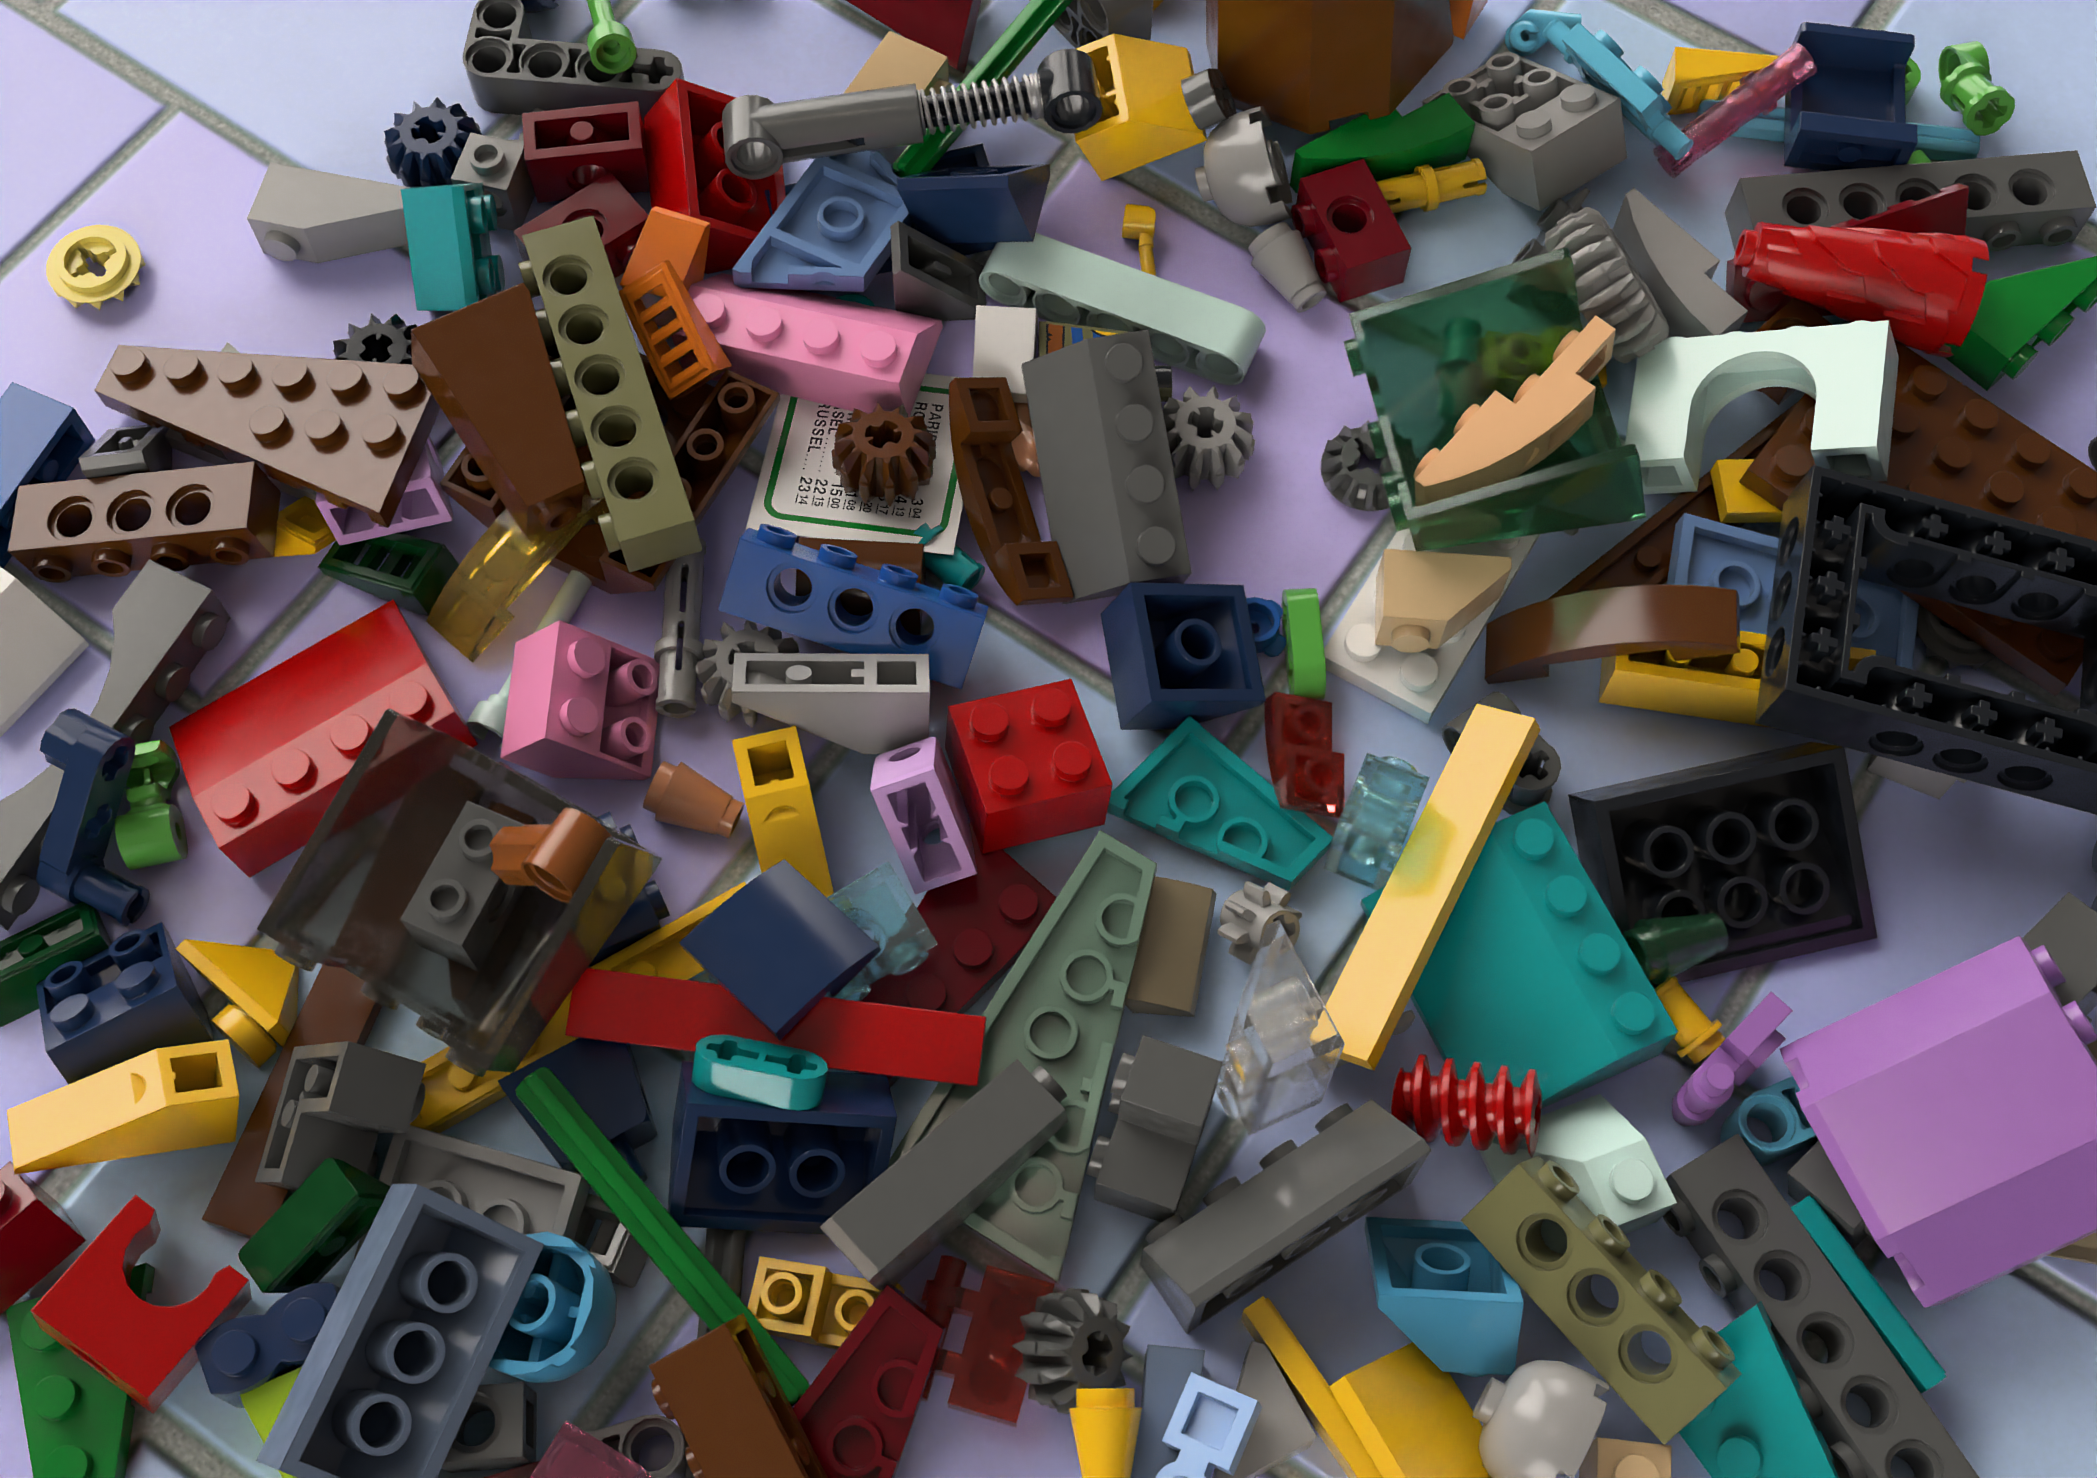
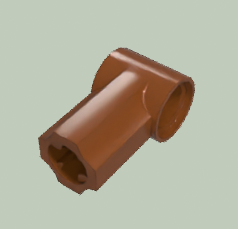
M565 808L552 824L503 826L489 844L493 852L491 870L507 885L537 886L540 890L561 902L573 903L615 848V841L605 827L586 813L573 808Z

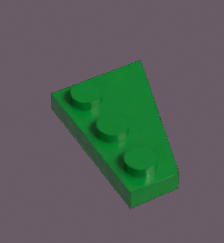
M148 1263L133 1267L129 1286L136 1296L146 1301L147 1293H152L155 1268ZM43 1296L10 1306L6 1310L33 1478H125L135 1406L131 1404L132 1398L40 1329L30 1310Z

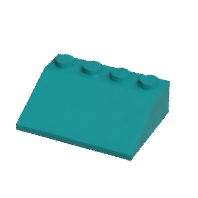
M1544 801L1495 822L1410 998L1444 1062L1447 1057L1454 1058L1458 1079H1466L1474 1061L1482 1063L1485 1082L1493 1083L1501 1065L1509 1066L1512 1084L1515 1087L1521 1086L1529 1069H1536L1542 1092L1543 1109L1659 1056L1678 1033V1030L1547 803ZM1385 886L1361 900L1360 905L1368 920Z

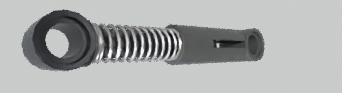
M1062 49L1045 57L1039 65L1037 73H1030L1029 76L1024 74L1022 82H1019L1018 78L1014 75L1010 84L1005 77L1002 78L1001 85H998L997 81L993 78L991 86L988 87L986 81L982 80L981 88H977L976 83L972 81L969 90H967L966 85L962 82L960 91H957L956 87L952 84L950 92L946 93L945 87L941 86L940 94H936L935 89L931 87L929 95L926 96L924 90L921 89L919 91L916 89V84L913 83L775 104L765 97L744 95L730 101L722 111L725 163L729 170L739 177L762 179L777 172L783 163L924 143L926 128H929L930 133L934 135L936 127H939L940 131L944 134L947 125L955 132L956 124H960L961 129L965 131L968 122L975 129L977 121H981V125L985 128L988 119H991L992 125L996 126L997 118H1001L1002 123L1006 125L1007 117L1011 116L1012 121L1016 123L1018 115H1022L1023 120L1026 122L1028 114L1029 118L1035 120L1044 118V122H1047L1055 131L1062 133L1082 132L1097 123L1103 109L1095 66L1092 58L1085 52L1077 49Z

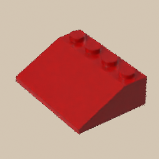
M394 599L169 726L192 798L216 845L249 878L478 745Z

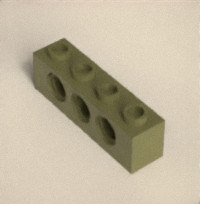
M1539 1155L1519 1163L1461 1221L1662 1444L1665 1445L1742 1374L1732 1363L1735 1360L1733 1351L1717 1332L1705 1325L1699 1328L1681 1309L1679 1305L1682 1303V1298L1667 1278L1653 1269L1647 1272L1628 1252L1627 1249L1630 1247L1628 1238L1611 1219L1602 1214L1595 1216L1576 1196L1580 1191L1577 1183L1563 1167L1551 1160L1545 1162ZM1544 1219L1555 1221L1565 1231L1568 1243L1564 1254L1551 1250L1545 1244L1541 1234ZM1593 1274L1603 1275L1614 1283L1619 1294L1617 1308L1606 1307L1595 1299L1591 1290ZM1643 1331L1656 1332L1667 1341L1671 1350L1670 1363H1658L1648 1357L1641 1343Z

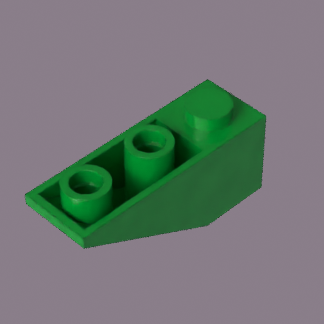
M2097 256L1988 281L1985 285L1978 312L1965 340L1960 347L1945 343V346L1951 347V353H1953L1952 356L1945 359L1986 391L2005 374L2012 380L2017 378L2037 356L2038 351L2034 349L2036 345L2043 341L2048 346H2051L2072 324L2075 318L2070 314L2077 307L2086 313L2097 303Z

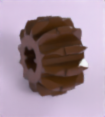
M877 402L872 413L868 414L854 408L850 422L838 424V429L835 433L834 449L831 451L832 466L836 469V475L840 476V483L843 485L845 493L859 491L865 505L875 497H881L891 507L897 495L914 500L918 486L930 484V478L933 475V460L936 459V442L933 440V434L927 432V425L924 422L923 416L908 417L903 404L892 412L884 411L879 402Z

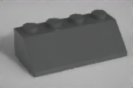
M1149 330L1088 338L1022 363L1021 368L1051 541H1057L1074 595L1069 602H1062V604L1118 596L1129 583L1184 584L1192 572Z
M1372 1099L1354 1111L1348 1103L1343 1104L1331 1111L1315 1125L1319 1133L1299 1147L1296 1146L1293 1140H1289L1269 1152L1259 1162L1263 1171L1241 1184L1237 1177H1232L1218 1185L1203 1198L1202 1201L1207 1207L1184 1222L1180 1214H1176L1152 1229L1145 1237L1150 1245L1143 1249L1140 1265L1185 1333L1188 1334L1409 1186L1431 1152L1425 1140Z

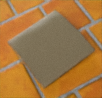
M1155 876L1125 1003L1132 1013L1195 1016L1217 895L1213 889Z

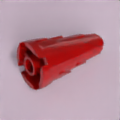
M1758 222L1753 231L1748 229L1742 231L1735 249L1734 264L1743 266L1742 277L1782 290L1784 295L1828 310L1850 323L1859 320L1871 322L1889 320L1893 338L1909 347L1921 350L1923 353L1947 358L1952 356L1953 353H1951V347L1945 346V343L1959 347L1962 345L1976 317L1984 293L1988 274L1972 271L1973 257L1989 261V251L1984 240L1966 235L1911 233L1889 229L1839 228L1813 225L1797 227Z

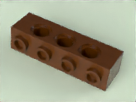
M255 462L18 486L8 552L31 571L35 577L54 583L66 582L71 577L97 574L110 577L126 576L130 571L142 570L149 559L173 571L185 570L189 565L209 563L242 565L250 559L274 557L281 492Z

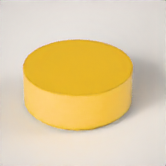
M228 1004L210 1020L214 1027L226 1039H229V1043L257 1068H260L277 1052L276 1043L236 1004Z

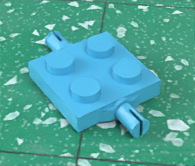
M1555 18L1546 26L1542 33L1543 38L1547 39L1564 55V60L1567 63H1573L1576 66L1581 77L1588 84L1619 97L1622 115L1657 148L1662 145L1675 160L1681 159L1689 152L1694 142L1671 122V117L1667 113L1672 107L1660 94L1664 90L1662 85L1641 65L1632 71L1621 58L1624 54L1623 50L1606 32L1599 29L1592 35L1579 22L1572 29H1569L1560 18Z

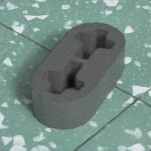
M1209 68L1181 80V88L1186 105L1198 129L1214 128L1220 122L1237 114L1232 94L1219 69Z

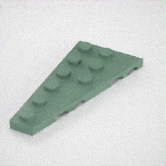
M1101 830L981 1015L987 1017L978 1087L939 1082L889 1159L888 1165L889 1168L1016 1059L1030 1073L1040 1065L1067 1094V1097L1060 1104L1066 1110L1068 1122L962 1223L1057 1284L1060 1282L1157 872V863Z

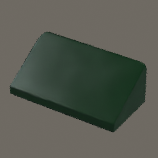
M82 901L0 941V1027L39 1009L36 984L45 980L54 969L67 962H81L110 947L112 944L111 939L96 908Z
M327 1158L240 1249L238 1253L239 1260L262 1293H289L302 1286L319 1283L371 1228L391 1186L342 1160Z

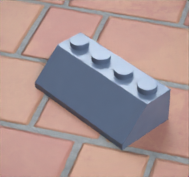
M392 1184L256 1461L297 1478H437L544 1244L419 1184Z

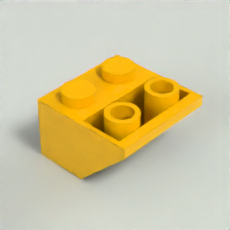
M1114 33L1076 48L1088 54L1093 60L1103 109L1101 117L1095 125L1085 131L1074 133L1075 141L1101 181L1207 140L1205 130L1198 129L1194 123L1181 88V80L1194 75L1191 55L1187 48Z

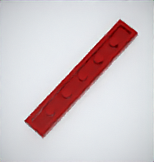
M576 967L565 1035L695 1052L696 1043L704 1037L710 1035H731L812 1052L824 1059L828 1069L978 1087L987 1017L823 997L779 1041L720 984Z

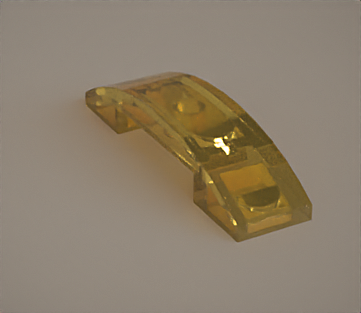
M588 445L576 451L584 478L582 510L575 519L559 530L549 532L544 529L526 538L506 509L468 552L435 602L426 622L472 663L513 620L515 616L507 608L590 519L600 525L597 516L610 513L605 497L592 500L581 463L593 460Z

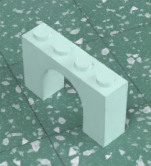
M1859 320L1849 324L1818 327L1793 326L1783 330L1748 333L1733 331L1724 335L1690 338L1675 336L1666 338L1655 345L1654 350L1637 359L1622 460L1637 495L1697 492L1704 439L1711 421L1726 404L1747 392L1766 387L1793 388L1808 394L1816 400L1811 441V453L1816 466L1875 482L1887 481L1899 361L1889 320L1876 322Z

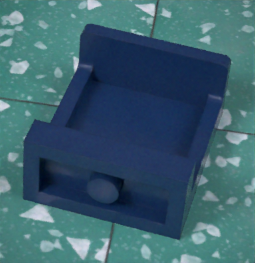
M1811 22L1802 23L1787 55L1789 57V66L1785 73L1784 166L1832 171L1907 164L1918 143L1917 125L1906 123L1905 68L1915 48V36L1884 30Z

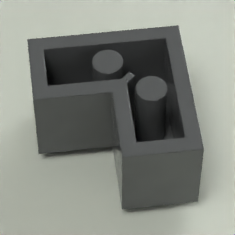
M1142 1035L1136 1056L1126 1053L1122 1054L1111 1086L1110 1093L1113 1094L1108 1108L1109 1112L1118 1114V1119L1111 1139L1101 1135L1098 1136L1086 1172L1087 1175L1097 1178L1094 1194L1095 1200L1161 1223L1176 1214L1213 1102L1223 1064L1222 1061Z
M351 1041L294 1047L255 1182L295 1192L327 1158L342 1160L374 1177L378 1164V1156L374 1151L378 1134L407 1133L410 1123L417 1118L425 1099V1086L421 1081L426 1064Z

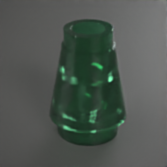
M1714 913L1640 919L1634 924L1633 929L1623 933V937L1648 980L1655 984H1662L1714 956L1716 953L1725 951L1728 946L1726 927L1720 917Z

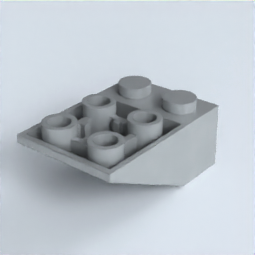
M1510 51L1490 57L1483 66L1462 78L1449 81L1442 90L1422 101V105H1425L1449 92L1475 122L1467 156L1470 159L1479 158L1482 161L1486 176L1503 194L1538 211L1545 209L1556 199L1563 198L1627 159L1621 100L1619 97Z

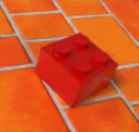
M1072 679L948 706L945 750L982 854L1105 825L1113 784Z

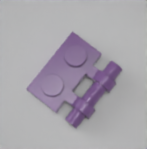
M1770 992L1675 1093L1672 1099V1115L1674 1120L1682 1126H1697L1708 1121L1716 1109L1725 1104L1734 1091V1084L1739 1088L1784 1042L1786 1038L1776 1028L1793 1010L1773 992Z

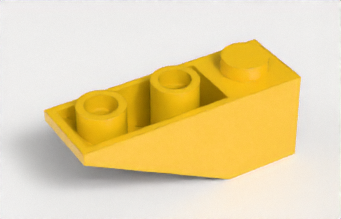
M796 726L732 740L761 873L785 859L837 907Z
M229 1039L156 1048L8 1109L7 1120L14 1175L236 1142L240 1095Z

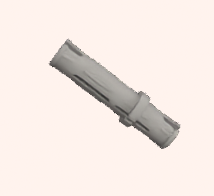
M702 538L699 539L703 551L676 558L666 573L662 637L655 643L654 658L660 664L658 698L656 699L655 709L658 713L667 717L683 718L691 716L696 712V665L698 661L705 658L702 650L704 644L699 641L703 602L704 555L706 554V542ZM685 581L687 582L685 612H680L681 583ZM678 638L683 639L681 670L675 669Z

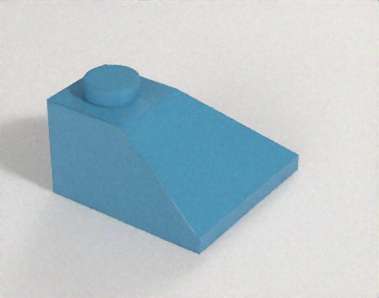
M1365 1217L1364 1229L1377 1307L1442 1372H1456L1470 1377H1483L1488 1374L1511 1375L1515 1371L1524 1305L1520 1286L1464 1223L1457 1221Z

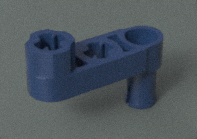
M75 708L67 709L61 712L54 723L45 730L40 745V751L45 754L46 762L62 769L64 773L39 856L40 863L36 880L39 886L75 905L83 901L116 919L118 923L128 926L129 923H135L145 911L150 898L149 890L141 885L137 886L107 870L103 859L134 760L135 742L129 736Z

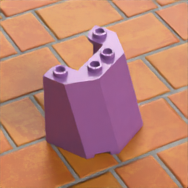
M2020 935L1780 1048L1784 1063L1800 1089L1796 1096L1804 1115L1875 1242L1887 1258L1894 1257L1912 1292L1924 1308L1952 1301L2097 1232V1061L2087 1046L2097 1040V1034L2076 1001L2062 1006L2061 999L2054 987L2066 982V979L2044 944L2031 950L2028 943Z

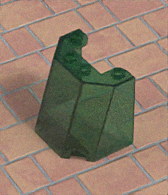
M1568 248L1554 250L1349 313L1355 338L1343 341L1353 377L1366 374L1379 419L1367 423L1376 458L1389 455L1393 471L1381 474L1397 532L1410 529L1416 552L1629 522L1646 517L1640 456L1635 444L1621 445L1598 374L1590 382V384L1596 387L1592 416L1565 443L1544 460L1516 478L1415 506V479L1413 478L1415 469L1430 450L1437 448L1441 451L1454 437V428L1462 414L1473 404H1478L1481 407L1495 390L1513 402L1518 389L1529 376L1534 373L1541 376L1554 362L1552 360L1553 354L1562 339L1574 329L1579 333L1583 330L1573 260Z

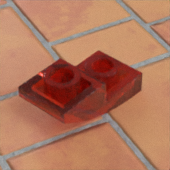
M1274 692L1264 702V720L1268 763L1280 808L1340 818L1345 815L1344 754L1332 752V702Z

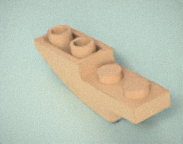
M1595 315L1580 333L1574 329L1562 339L1553 354L1552 360L1554 362L1541 376L1536 373L1529 376L1518 389L1513 402L1495 390L1481 407L1478 404L1471 405L1458 420L1453 432L1454 437L1441 451L1437 448L1430 450L1415 469L1413 475L1415 479V506L1426 513L1456 505L1485 494L1518 477L1565 443L1593 414L1596 387L1590 384V382L1612 358L1616 329Z

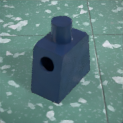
M577 1038L498 1080L502 1090L562 1169L579 1173L516 1096L515 1090L525 1077L541 1067L550 1068L643 1182L647 1180L648 1177L634 1150L650 1142L658 1134L630 1044Z

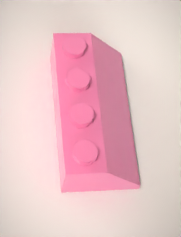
M720 273L692 284L688 291L732 364V367L728 370L780 393V395L785 394L853 411L855 408L868 414L873 412L877 402H879L884 411L891 412L903 404L908 417H910L943 328L942 320L840 300L836 299V297L804 290L741 288L734 285L733 275ZM683 329L671 336L675 347L687 340ZM694 351L680 359L683 370L698 361ZM722 372L712 380L719 381L724 372Z

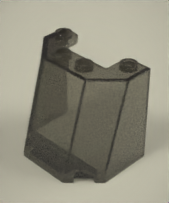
M389 708L382 715L257 930L279 942L274 953L290 964L310 972L314 970L317 963L343 968L365 981L360 991L368 998L393 1010H397L400 1004H403L421 1015L416 1026L447 1044L450 1049L445 1057L463 1070L480 1077H484L487 1070L514 1072L656 871L662 858L636 843V840L628 834L502 762L498 763L440 729ZM467 801L525 825L552 824L563 809L573 808L586 813L605 827L612 837L609 836L603 843L570 902H561L549 896L537 886L526 885L479 972L420 947L400 920Z

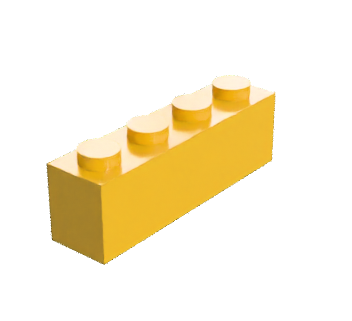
M1740 631V653L1675 661L1670 651L1666 649L1603 657L1601 660L1598 702L1768 727L1755 723L1766 634ZM1851 647L1848 670L1851 671L1864 657L1876 655V650Z

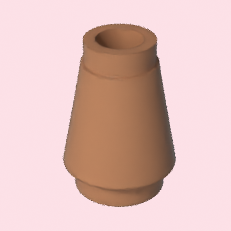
M663 761L649 786L643 802V808L656 814L655 821L714 835L719 834L729 839L740 819L745 803L733 799L732 795L685 763L680 762L678 766Z

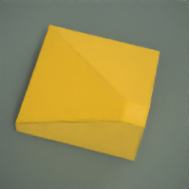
M304 496L279 511L274 557L316 554L336 540L315 500Z

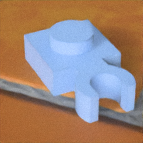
M1191 1372L1162 1439V1442L1167 1447L1180 1453L1175 1462L1167 1464L1158 1472L1156 1478H1210L1214 1468L1234 1476L1261 1412L1262 1405L1253 1398Z

